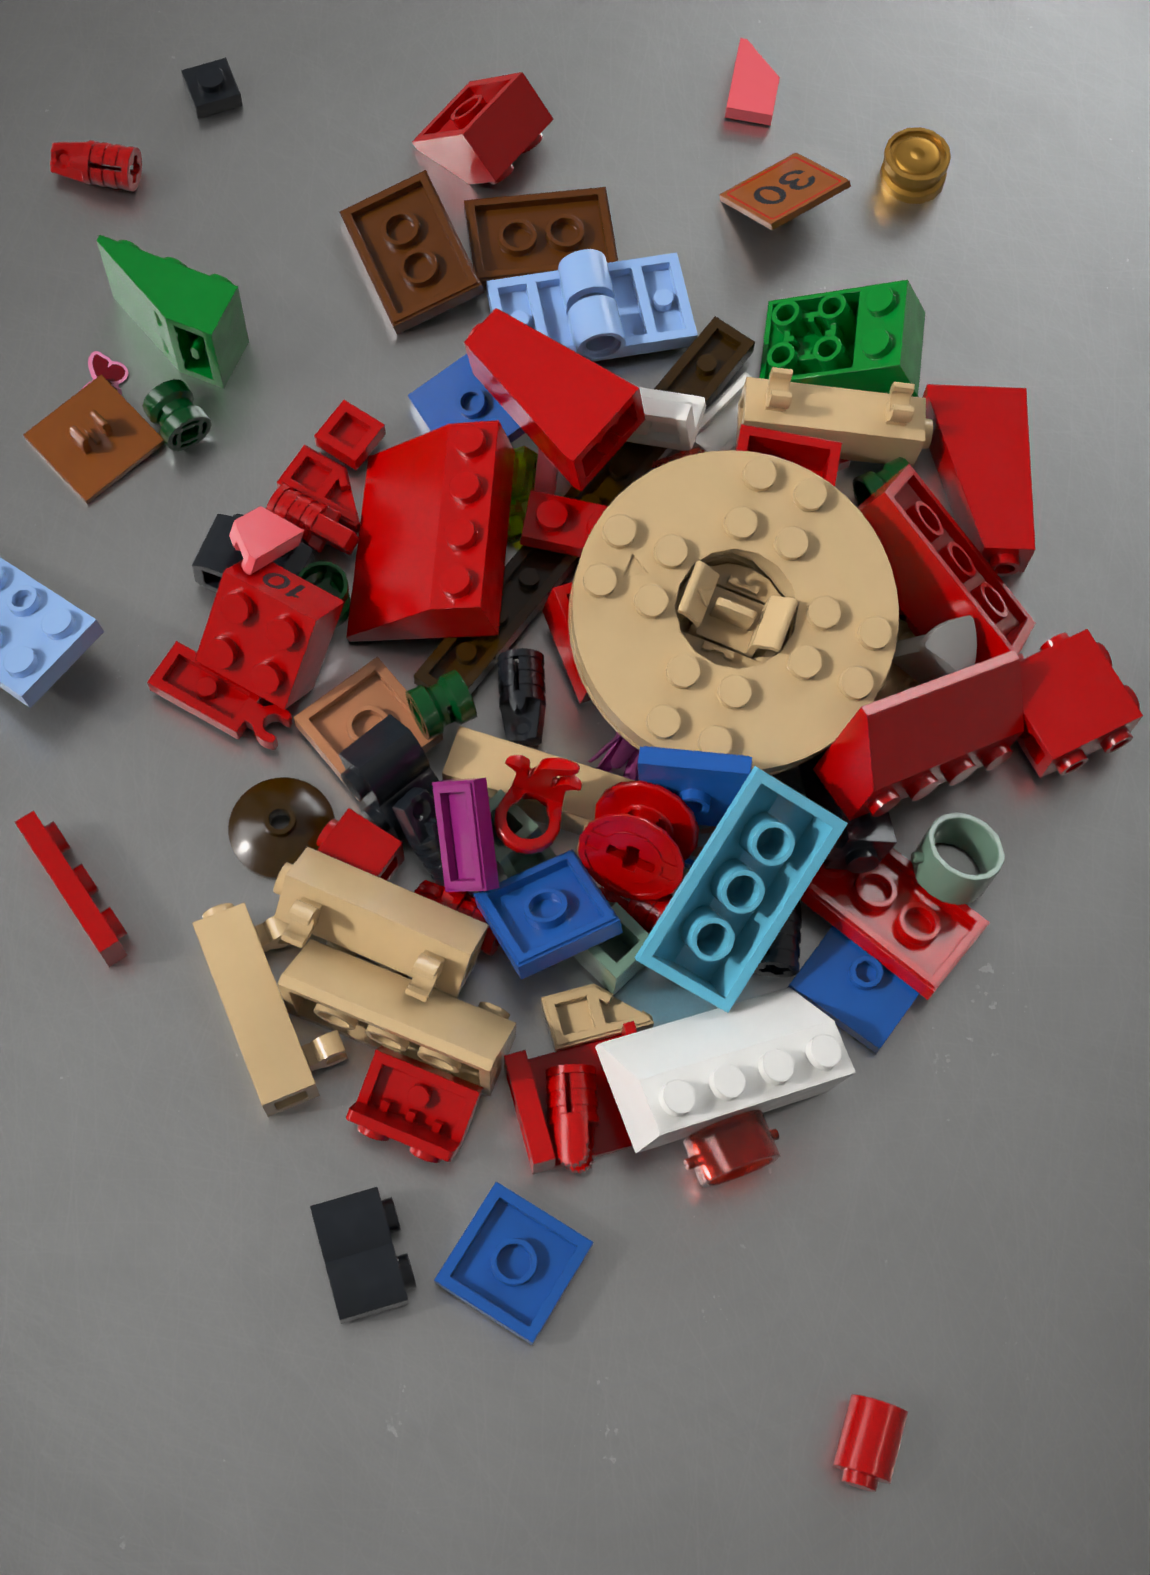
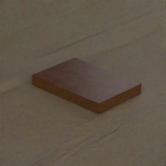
M426 170L339 211L397 335L485 293Z
M606 187L464 200L471 263L484 290H486V281L556 271L564 257L579 250H598L605 255L607 263L618 261Z

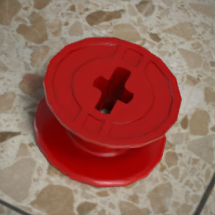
M641 780L620 782L606 789L597 801L595 820L589 822L579 836L578 854L592 878L612 893L637 901L658 900L673 893L683 880L684 861L690 857L698 846L700 829L694 812L679 796L666 788Z

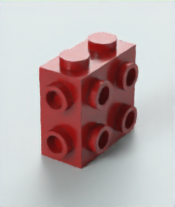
M1088 629L1071 637L1066 632L1060 633L1046 641L1040 647L1039 652L1027 658L1022 653L1018 655L1021 668L1024 732L1017 738V742L1040 778L1057 770L1061 776L1067 775L1083 766L1089 760L1087 755L1103 749L1105 754L1112 753L1133 739L1131 731L1143 717L1140 711L1139 700L1129 686L1123 685L1112 668V660L1108 650L1103 644L1094 640Z

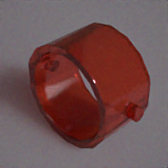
M761 1110L734 1115L704 1127L688 1136L683 1143L689 1158L684 1159L683 1163L686 1170L694 1169L701 1188L724 1184L753 1173L776 1161L780 1157L775 1144V1140L779 1139V1133L777 1129H769Z

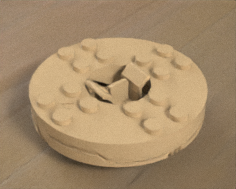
M736 450L710 451L673 460L651 470L628 486L606 508L593 527L581 553L570 593L568 625L574 662L588 695L604 719L636 749L640 750V747L649 746L752 757V769L756 766L766 773L774 775L795 768L825 751L836 740L860 707L874 701L887 677L895 653L899 630V604L892 567L883 545L862 512L835 486L798 464L772 455Z

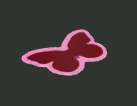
M99 351L92 352L88 358V368L93 380L102 375L122 395L119 385L128 377L129 372L126 366L121 362L111 361L109 357Z

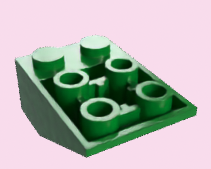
M99 235L96 241L114 299L179 372L225 388L249 343L238 286L221 275H207L188 268L178 259L172 257L161 258L145 252L130 241H116Z
M908 280L768 301L760 378L769 379L772 367L793 369V376L790 382L888 394L893 382L915 384L912 396L918 397L926 312Z

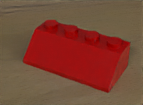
M908 464L857 507L870 523L884 547L897 587L898 604L906 615L908 627L917 637L927 634L940 623L970 615L974 619L977 637L975 664L1013 650L1019 655L1036 622L913 467Z
M1013 650L860 707L813 768L847 818L852 820L871 812L873 817L881 816L895 807L904 798L910 797L912 801L920 800L943 782L947 781L950 786H953L965 780L977 768L984 766L987 771H990L1004 763L1013 754L1010 746L1024 732L1020 658Z

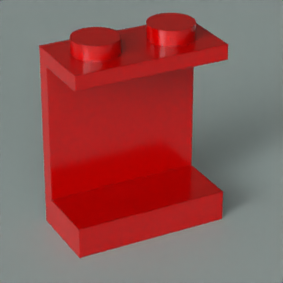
M634 1021L623 1023L620 1035L528 1059L526 1050L504 1055V1072L533 1175L565 1166L560 1163L561 1160L557 1159L558 1154L555 1152L557 1147L555 1146L554 1130L548 1127L549 1112L547 1102L549 1100L546 1089L548 1085L546 1070L550 1067L565 1064H587L596 1067L595 1082L597 1083L596 1098L598 1099L597 1114L599 1115V1125L594 1127V1158L633 1147L595 1046L605 1041L636 1033L637 1029Z

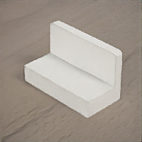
M639 387L646 420L629 437L627 442L691 452L706 409L705 398Z

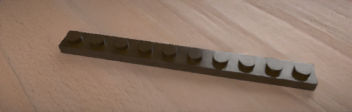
M715 316L654 389L704 397L707 409L754 351L755 341ZM626 441L582 491L572 486L564 497L609 506L634 481L651 470L658 468L673 449ZM522 545L504 569L498 635L444 638L414 674V684L430 687L437 684L438 678L441 675L455 669L463 678L471 694L495 666L498 656L509 649L542 609L552 589L560 586L575 569L580 557Z

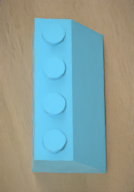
M754 766L636 954L635 959L729 1013L848 823L785 783Z

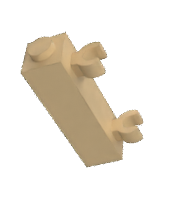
M772 367L769 379L746 377L738 403L736 443L741 424L842 442L840 459L886 464L902 457L912 467L921 449H928L930 446L933 421L926 418V398L912 396L915 384L893 382L889 394L790 382L793 376V369Z
M459 726L442 771V780L486 777L490 799L500 789L506 794L512 786L516 772L505 764L509 756L523 755L529 758L531 769L536 767L542 759L562 757ZM578 763L580 770L575 776L581 780L582 788L581 791H566L562 805L560 829L581 835L588 823L595 820L596 803L603 792L620 782L635 780ZM521 798L516 803L532 820L549 825L547 807L538 800ZM578 842V845H577V848H576L575 853H576V855L578 856V858L580 859V856H579V854H578V847H579V842Z
M310 847L304 850L294 864L288 862L284 864L273 889L274 893L280 895L274 918L289 924L283 932L281 940L303 948L311 934L399 971L412 977L405 990V994L423 1002L428 1000L434 987L456 997L458 996L476 965L489 926L484 922Z
M245 902L236 906L232 903H224L208 909L203 913V919L192 922L267 1117L320 1096L311 1072L340 1063L348 1059L338 1030L321 1035L303 1046L300 1045L264 953L272 949L292 945L281 940L282 934L289 924L272 916L263 923L254 926Z

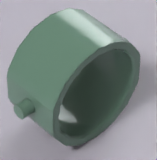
M959 812L944 814L936 819L916 847L915 852L911 854V862L918 883L933 897L942 902L956 905L972 903L982 896L999 873L1005 860L1001 840L997 833L984 821L973 815ZM935 843L952 844L966 851L975 860L980 874L961 873L950 867L940 857Z

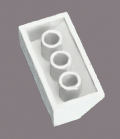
M790 987L734 1003L729 1013L717 1008L605 1041L595 1046L636 1154L826 1093L856 1073L835 1021Z

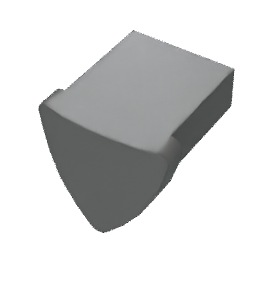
M969 615L951 619L938 624L925 635L897 641L892 662L919 684H924L975 665L977 637L973 617Z

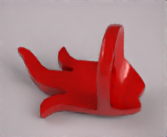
M511 755L506 759L505 764L512 768L516 775L512 786L497 806L494 817L496 834L506 847L515 852L533 854L542 852L553 844L560 832L562 805L566 791H581L582 788L581 780L575 776L580 770L578 763L563 758H545L536 767L531 769L529 758L523 755ZM521 798L536 799L547 807L549 827L538 838H521L508 827L506 820L507 812Z

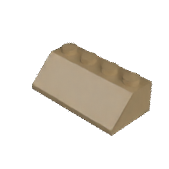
M310 939L282 973L277 985L288 1013L331 1031L338 1030L339 1034L374 1049L382 1045L484 1087L482 1093L491 1096L504 1066V1055L509 1054L516 1038V1022L509 1020L510 1014L501 1007L488 1002H480L477 1007L459 1000V994L456 997L435 987L428 1000L423 1002L405 994V990L411 979L407 978L408 975L378 962L377 965L359 959L357 958V953L330 941H327L325 945Z

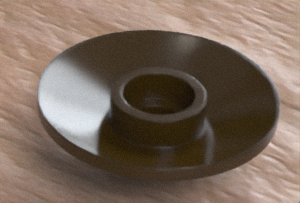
M288 777L268 779L248 789L236 802L229 819V841L234 854L243 866L258 876L276 880L286 862L294 864L307 847L318 850V837L327 823L335 818L334 812L327 798L313 785ZM277 815H286L290 818V822L285 828L276 829L270 825L272 819Z

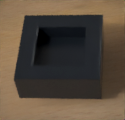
M226 57L181 70L184 85L198 119L243 106L241 93Z

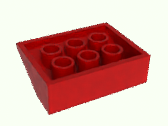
M499 420L447 424L368 457L359 529L360 540L357 545L346 635L349 642L498 635L515 463V450Z

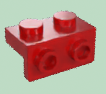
M381 1045L375 1050L358 1099L349 1108L346 1119L358 1124V1131L369 1138L379 1141H388L391 1138L410 1146L409 1151L419 1159L432 1163H440L441 1160L451 1162L462 1147L484 1087Z

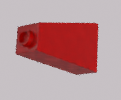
M495 308L482 323L477 324L464 341L475 377L569 483L580 491L587 486L646 420L639 387L498 308Z
M927 384L922 398H926V418L933 421V433L929 449L956 523L998 576H1009L1017 572H1024L1036 550L1026 388Z

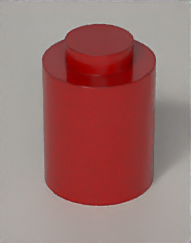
M851 1395L833 1463L835 1468L844 1471L842 1482L872 1492H876L878 1482L891 1484L908 1411L878 1399L862 1395Z

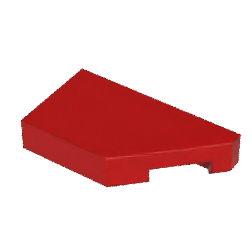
M304 445L276 482L277 488L287 484L293 487L295 491H299L306 497L316 500L319 504L324 503L341 512L342 515L338 523L354 531L357 535L360 529V521L347 468Z

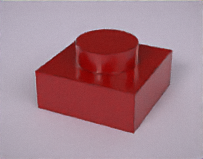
M343 400L314 437L317 447L357 471L386 435L385 424Z

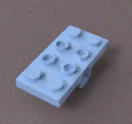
M584 249L564 257L556 271L486 281V293L490 312L498 308L592 362L689 347L698 336L677 252L607 263L606 257L602 252Z
M0 557V687L31 708L104 633V630L95 618Z

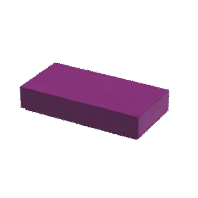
M486 777L432 782L445 892L489 891L499 888Z

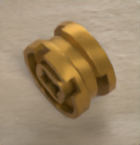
M922 127L906 128L896 132L887 142L880 170L881 183L887 193L895 199L908 204H923L933 200L941 193L946 180V172L951 160L950 147L943 137L932 130Z

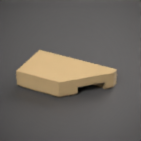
M594 983L541 997L542 1009L555 1052L620 1035L623 1023L634 1021L637 1032L653 1028L654 1026L652 1015L643 1010L641 1012L613 997L612 993Z

